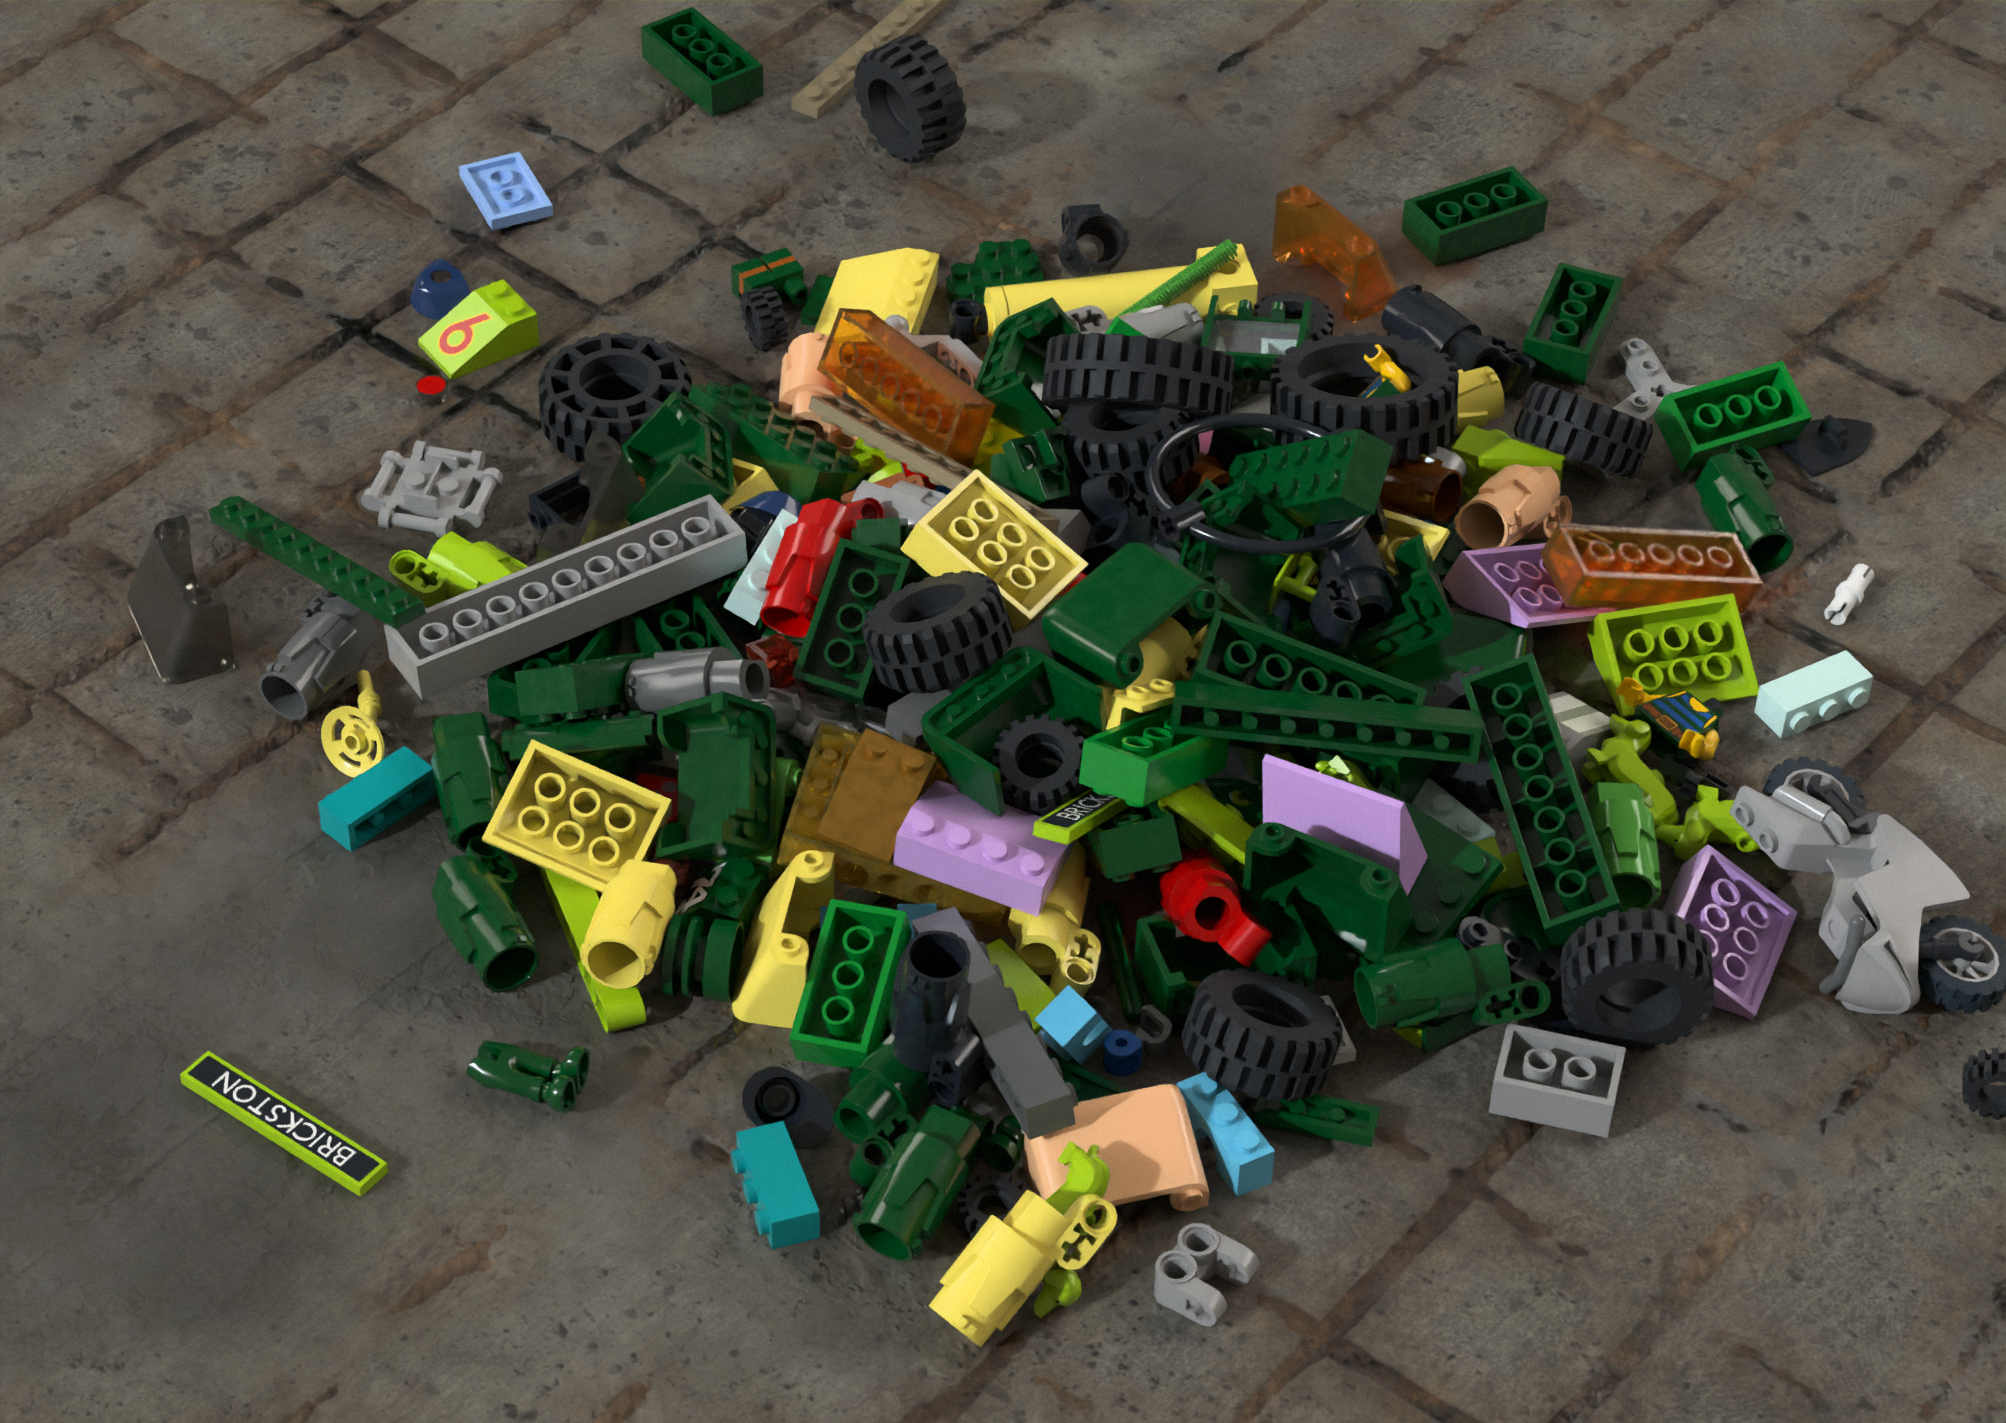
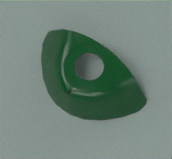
M1229 745L1226 769L1206 778V782L1212 793L1224 805L1229 804L1235 807L1247 821L1260 822L1263 820L1262 760L1265 755L1251 749ZM1232 791H1245L1251 795L1253 802L1247 806L1237 805L1231 801L1229 795Z

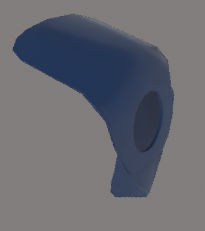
M435 259L416 277L411 290L410 302L418 313L427 318L440 321L470 294L465 278L459 270L443 259ZM436 271H447L452 275L451 279L444 283L434 282L430 278L432 273Z
M765 491L730 508L729 511L746 506L764 510L778 516L780 511L784 509L799 517L803 505L787 493Z

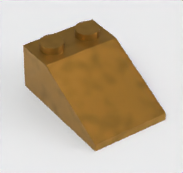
M866 728L850 757L816 837L888 867L894 855L896 835L911 807L928 789L937 757Z

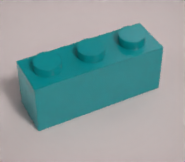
M401 747L318 802L321 830L350 852L354 851L437 795L432 766L407 747Z
M784 1121L736 1132L737 1149L731 1150L732 1163L736 1174L743 1173L745 1178L743 1180V1190L747 1203L749 1205L755 1204L757 1209L754 1212L759 1234L767 1235L772 1250L820 1238V1211Z

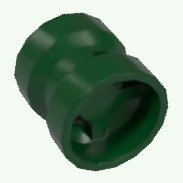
M1005 1116L996 1126L995 1133L989 1134L980 1145V1152L984 1160L991 1167L1001 1172L1012 1171L1020 1161V1154H1024L1025 1132L1015 1116Z

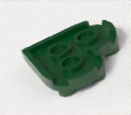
M1016 239L1013 242L984 241L979 245V251L975 255V263H956L951 266V273L947 277L946 296L950 303L958 299L970 298L983 305L986 287H1001L1004 285L1044 281L1040 260L1036 252L1031 249V243L1028 240Z

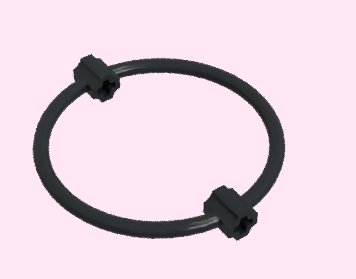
M1260 413L1220 414L1192 421L1173 430L1155 446L1147 461L1145 474L1148 492L1162 512L1158 517V526L1163 533V537L1171 543L1191 534L1213 545L1244 553L1259 555L1303 554L1325 549L1346 540L1360 530L1371 516L1351 518L1331 531L1303 539L1271 541L1244 538L1206 526L1207 516L1202 510V505L1194 499L1176 506L1166 495L1160 480L1161 465L1167 454L1181 442L1201 433L1232 427H1259L1290 432L1308 439H1314L1356 430L1350 425L1327 432L1306 422L1277 415Z

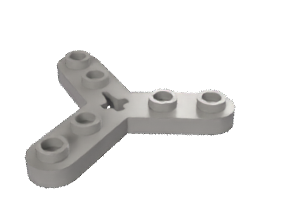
M1633 338L1620 344L1617 359L1636 392L1612 409L1652 424L1655 422L1653 414L1665 395L1697 385L1672 382L1651 346L1641 339Z

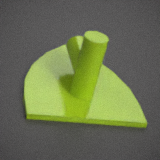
M1294 554L1288 557L1274 581L1266 615L1273 612L1284 591L1308 603L1312 602L1316 590L1309 587L1308 584L1318 569V565L1314 561L1306 560L1295 579H1293L1292 576L1303 554Z

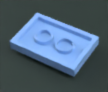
M520 152L459 166L460 178L491 230L505 229L512 225L553 216L552 203Z

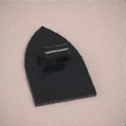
M1827 415L1824 419L1810 421L1799 437L1776 445L1814 478L1851 463L1863 454L1871 440L1872 423L1854 419L1834 418L1832 415Z

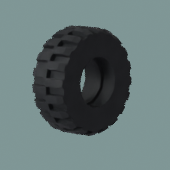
M621 332V334L601 333L595 337L589 338L587 336L578 339L576 343L572 345L567 344L561 348L557 356L553 355L540 374L538 397L542 431L561 454L566 453L568 458L579 463L582 461L589 466L598 461L604 467L622 469V467H625L622 446L675 390L688 398L692 386L691 373L682 358L677 353L674 354L669 346L664 343L659 344L653 338L644 335L639 337L634 336L632 333Z

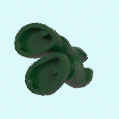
M484 1040L478 1048V1057L470 1062L466 1074L485 1088L513 1093L540 1104L546 1101L554 1111L567 1114L576 1103V1092L581 1093L584 1089L590 1067V1051L585 1047L575 1046L568 1052L564 1062H559L558 1058L545 1057L521 1046Z

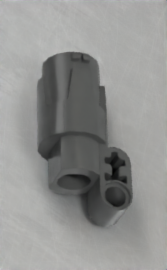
M323 588L301 610L299 618L303 626L277 655L278 660L267 665L266 672L259 679V690L266 703L275 712L293 721L306 720L309 711L317 709L362 664L367 654L366 648L380 635L372 615L326 588Z
M724 647L654 653V658L635 660L629 666L626 674L625 694L630 709L632 711H646L648 714H653L656 720L657 710L723 691L769 707L775 717L776 734L788 733L796 723V710L791 703L785 700L767 699L770 677L766 662L764 660H736L731 651Z

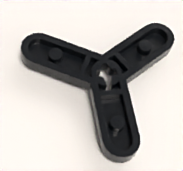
M1478 917L1463 919L1453 931V937L1459 939L1465 950L1501 943L1509 963L1511 982L1539 980L1548 987L1551 994L1549 1007L1545 1012L1529 1017L1531 1028L1576 1037L1574 1026L1568 1020V1016L1564 1013L1562 1006L1560 958L1563 948L1554 950L1552 945L1544 950L1539 951L1484 919ZM1537 969H1540L1542 975L1548 976L1546 981H1543L1541 975H1536L1535 971ZM1525 988L1523 990L1527 1008H1530L1533 1005L1534 996L1531 990Z

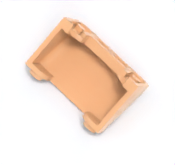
M1162 1084L1078 1102V1106L1073 1107L1075 1125L1029 1140L1025 1133L1023 1167L1033 1193L1044 1201L1067 1180V1174L1070 1171L1068 1169L1069 1165L1065 1166L1057 1159L1069 1141H1072L1085 1152H1088L1089 1148L1094 1144L1099 1146L1097 1156L1107 1164L1110 1170L1109 1185L1103 1199L1111 1202L1113 1206L1167 1194L1171 1206L1176 1210L1190 1212L1209 1205L1210 1192L1186 1103L1180 1089L1176 1085ZM1098 1205L1095 1210L1102 1209V1208H1101L1100 1205Z

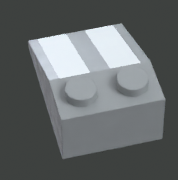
M1562 691L1549 695L1576 772L1588 761L1585 757L1587 748L1600 750L1605 739L1615 736L1609 727L1610 717Z

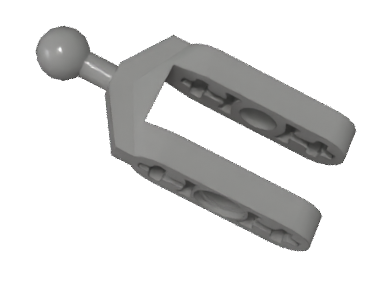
M898 314L890 315L885 319L882 330L888 339L901 342V345L891 356V369L896 373L902 387L943 428H948L962 422L964 412L959 399L924 363L938 359L945 370L971 395L983 362L959 339H952L949 335L913 336L909 332L908 322L903 316Z

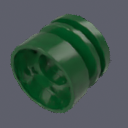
M674 914L670 921L661 953L662 989L664 995H677L682 983L683 997L691 998L696 990L698 981H701L705 1000L732 1003V993L743 957V923L740 921L714 919L709 934L704 935L702 917L693 916L688 929L687 916L684 914Z

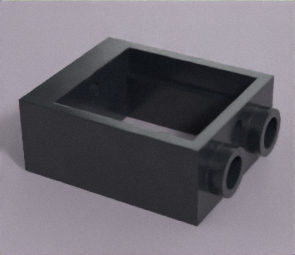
M596 461L529 495L530 511L528 516L535 529L541 530L557 548L567 552L629 527L630 525L625 520V508L630 502L638 503L639 496ZM591 498H594L605 508L602 512L574 526H570L559 516V514Z

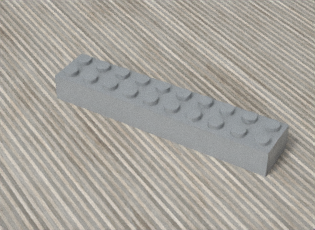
M708 494L425 609V615L397 629L387 624L384 625L389 658L421 700L746 567L748 560L745 532L712 495Z

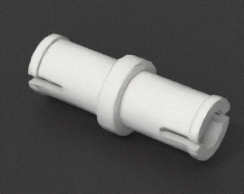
M1855 565L1847 580L1841 582L1836 588L1834 599L1824 611L1826 619H1829L1834 611L1836 612L1830 623L1835 625L1843 624L1851 610L1859 606L1864 599L1863 592L1875 576L1871 569L1865 578L1863 577L1869 568L1867 565Z

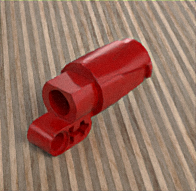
M867 497L843 505L835 500L826 498L802 506L797 522L785 529L765 585L768 592L759 615L768 627L790 637H806L840 538L852 541V529L856 528V520L884 518V510L878 500Z
M1199 848L1198 851L1181 850L1183 860L1173 862V868L1158 872L1157 885L1162 896L1160 903L1165 912L1183 934L1204 942H1218L1233 958L1246 967H1250L1273 935L1257 917L1240 905L1241 897L1236 882L1212 853L1209 854V851L1204 848Z

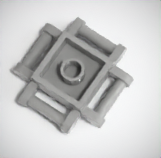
M416 440L410 458H404L393 450L384 453L380 462L381 468L371 487L364 491L361 497V504L368 510L379 512V527L391 529L392 526L426 531L435 533L436 537L441 538L444 534L451 531L457 534L461 526L477 528L482 524L485 517L484 509L493 491L500 487L503 475L496 468H486L482 471L485 464L484 451L473 450L469 453L429 446V443L426 441ZM459 465L467 466V468L459 467ZM393 474H400L401 477L391 496L383 495Z

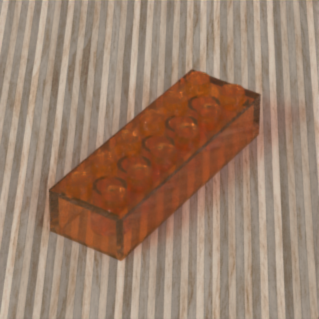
M839 308L817 370L879 419L967 468H971L996 405L871 310Z
M1558 524L1540 553L1566 606L1634 609L1734 593L1739 613H1744L1763 585L1755 567L1734 532Z

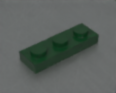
M1315 1094L1305 1100L1301 1098L1297 1102H1287L1284 1099L1274 1102L1258 1096L1253 1122L1372 1148L1381 1107Z

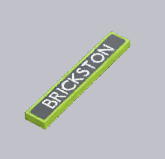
M1090 788L1035 821L1033 835L1038 838L1068 845L1130 805L1126 804L1124 799L1113 795H1099L1093 791V788Z
M210 1051L203 1054L180 1074L181 1084L359 1197H362L389 1172L387 1162Z

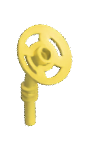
M360 670L356 674L360 694L358 697L359 709L351 706L338 707L325 717L321 728L322 744L327 757L339 771L354 778L384 759V742L381 732L377 727V720L382 713V706L379 695L374 691L371 676L367 670ZM341 720L345 726L342 729L341 739L335 740V726L337 721ZM375 740L377 742V754L373 761L370 753L373 751ZM344 752L352 760L361 762V766L351 763L341 753Z

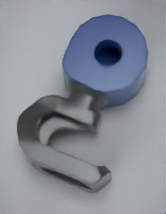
M1144 1005L1141 1008V1028L1135 1030L1134 1034L1121 1029L1114 1030L1105 1037L1103 1047V1065L1105 1070L1113 1076H1128L1141 1067L1143 1051L1149 1056H1168L1171 1051L1172 1040L1171 1021L1152 1005ZM1151 1018L1158 1023L1161 1032H1159L1155 1028L1151 1021Z

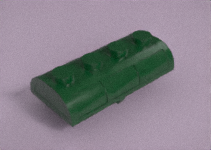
M642 710L630 711L625 714V717L611 718L608 715H594L589 717L588 721L576 723L570 719H558L552 721L550 726L541 727L531 723H522L514 726V730L502 732V753L513 773H515L531 740H535L579 760L586 753L639 747L644 749V755L640 763L663 760L662 744L657 735V721L653 714H648ZM634 752L628 759L630 764H633L636 754Z

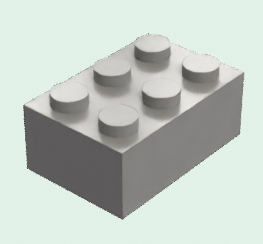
M1507 1023L1494 1076L1489 1113L1608 1138L1626 1048Z

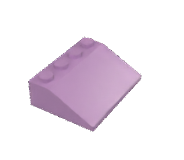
M1552 542L1462 551L1441 583L1451 594L1452 600L1463 608L1523 628L1593 621L1597 614L1617 611Z
M1265 755L1262 760L1263 824L1266 822H1276L1388 867L1398 875L1408 896L1428 856L1404 802L1274 756Z
M936 779L911 807L896 835L893 865L1039 917L1076 840L1066 845L1035 837L1033 835L1034 822L1042 818L1041 816L1004 804L1006 814L999 817L959 792L954 785Z
M1708 844L1681 866L1662 911L1667 916H1671L1673 913L1682 917L1686 924L1690 922L1707 939L1710 945V952L1712 953L1715 988L1713 1007L1752 1019L1757 1014L1798 912Z

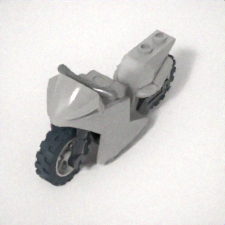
M1800 757L1799 760L1788 758L1784 760L1782 765L1778 763L1773 768L1763 787L1762 793L1746 785L1740 787L1729 813L1777 866L1786 870L1812 872L1819 875L1833 873L1834 875L1831 895L1824 908L1820 923L1819 936L1839 962L1834 972L1820 982L1819 990L1821 993L1831 994L1843 985L1842 989L1837 992L1835 999L1840 1000L1847 1010L1867 1014H1900L1919 1002L1920 994L1924 992L1930 996L1928 1000L1938 1005V1003L1946 1005L1945 1009L1954 1012L1957 1009L1963 1010L1965 1014H1974L1976 1010L1986 1012L1990 1010L1992 1004L1994 1006L1999 1004L2006 992V947L2004 945L2006 941L1999 934L1995 936L1991 932L1992 928L1984 923L1982 926L1974 923L1975 919L1969 917L1958 919L1957 915H1947L1946 918L1941 919L1940 916L1932 918L1929 924L1926 922L1921 923V918L1925 912L1965 904L1970 898V894L1957 875L1918 837L1903 827L1898 820H1894L1888 814H1880L1876 811L1865 809L1866 803L1862 802L1864 797L1861 788L1857 789L1855 786L1857 782L1853 777H1847L1843 774V769L1836 765L1834 767L1827 765L1828 761L1817 758V761L1810 760V757ZM1977 973L1985 974V977L1980 978Z

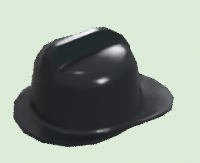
M745 506L744 508L733 510L730 517L745 532L747 558L766 536L777 516L764 510Z
M780 1066L766 1067L755 1072L745 1084L742 1092V1106L746 1116L756 1126L759 1127L784 1121L794 1148H810L821 1143L830 1134L834 1123L832 1119L834 1109L829 1097L818 1087L793 1071Z

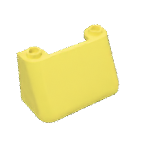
M807 850L795 856L756 908L732 993V1012L739 1020L748 1023L792 1028L807 979V962L809 958V945L807 942L810 940L811 932L820 927V906H829L830 899H835V853Z

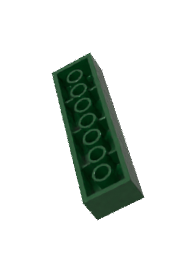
M1533 653L1461 678V682L1471 711L1480 712L1483 727L1481 741L1544 930L1553 949L1557 950L1564 947L1565 943L1571 938V935L1580 926L1585 928L1589 920L1597 916L1600 919L1606 917L1607 913L1619 910V913H1622L1624 910L1545 683Z

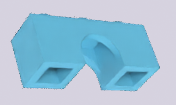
M1069 984L1034 1019L1042 1027L1038 1034L1042 1035L1044 1041L1063 1060L1069 1062L1074 1058L1080 1065L1104 1043L1108 1033L1113 1031L1103 1018Z
M1206 1072L1178 1082L1177 1087L1180 1089L1185 1100L1195 1140L1198 1141L1206 1137L1210 1138L1216 1153V1171L1234 1195L1239 1197L1272 1183L1275 1151L1224 1084L1220 1081H1213L1207 1077Z

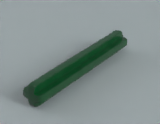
M1112 900L1107 903L1102 901L1097 906V916L1124 1017L1129 1023L1140 1022L1141 1008L1145 1003L1118 904Z

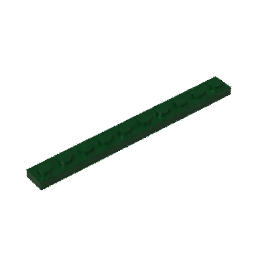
M240 496L227 497L219 505L209 509L211 521L394 629L426 614L424 603L421 599Z

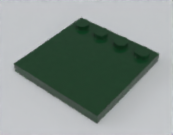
M1380 785L1375 791L1376 793L1405 803L1428 856L1407 896L1412 908L1410 925L1392 952L1447 939L1503 871V863ZM1298 896L1292 898L1291 901L1299 915L1365 957L1367 942L1365 939L1356 938L1357 926L1360 922Z

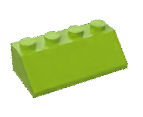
M1198 781L1187 788H1182L1169 794L1168 797L1160 798L1158 805L1174 817L1178 840L1191 850L1198 851L1199 848H1204L1209 851V854L1212 853L1236 884L1243 889L1245 845L1247 839L1255 830L1243 821V815L1235 807L1229 804L1223 806L1215 800L1211 790Z

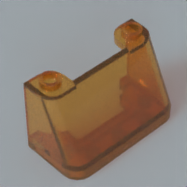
M1295 185L1277 193L1271 256L1281 264L1287 262V258L1301 259L1300 264L1304 267L1318 262L1347 285L1350 289L1346 290L1345 301L1347 302L1344 304L1343 315L1353 323L1383 310L1387 302L1398 292V285L1378 243L1318 194L1304 185Z

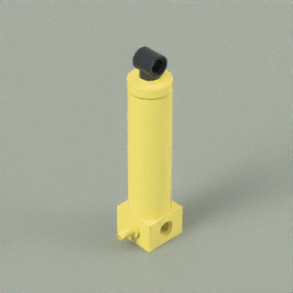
M1236 244L1238 247L1236 249L1237 257L1234 255L1235 258H1231V261L1228 260V263L1224 261V266L1222 265L1221 268L1218 266L1219 269L1215 272L1212 271V274L1208 272L1209 276H1206L1205 279L1202 277L1203 280L1199 283L1196 282V285L1192 283L1193 287H1190V290L1186 288L1187 292L1183 291V294L1180 293L1177 299L1174 297V301L1170 299L1171 303L1167 302V305L1164 304V308L1179 303H1189L1197 309L1205 328L1212 295H1218L1221 315H1238V305L1243 299L1251 301L1252 307H1254L1255 303H1257L1258 283L1243 245ZM1215 247L1197 249L1196 260L1206 255ZM1190 265L1004 285L1001 287H986L983 305L970 298L958 299L951 303L949 306V336L952 339H959L965 345H971L978 342L982 335H986L990 343L996 327L1003 320L1052 297L1064 312L1092 305L1102 309L1109 320ZM1220 330L1219 336H1222L1223 340L1249 337V332Z

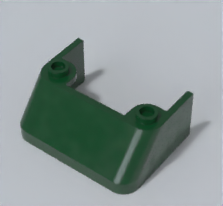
M1020 646L1009 650L1003 658H998L996 664L992 667L982 670L979 675L970 679L927 711L921 718V728L924 739L956 789L995 815L1002 817L1006 812L999 768L987 762V760L994 756L995 742L1000 743L999 735L1004 729L1010 732V724L1016 720L1020 724L1026 722L1025 716L1033 715L1034 719H1041V714H1050L1052 721H1055L1057 717L1065 719L1066 728L1078 722L1092 732L1099 734L1106 731L1107 716L1102 688L1035 648Z

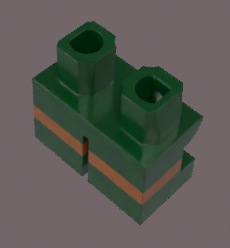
M786 247L762 255L760 260L754 258L731 266L732 293L738 299L741 298L743 292L769 285L778 293V300L781 299L782 303L790 300L792 303L799 305L805 303L808 299V287L804 282V268Z

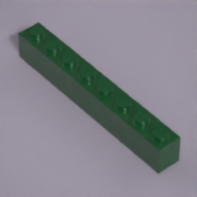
M1176 680L1170 715L1171 733L1471 764H1478L1483 731L1479 711Z

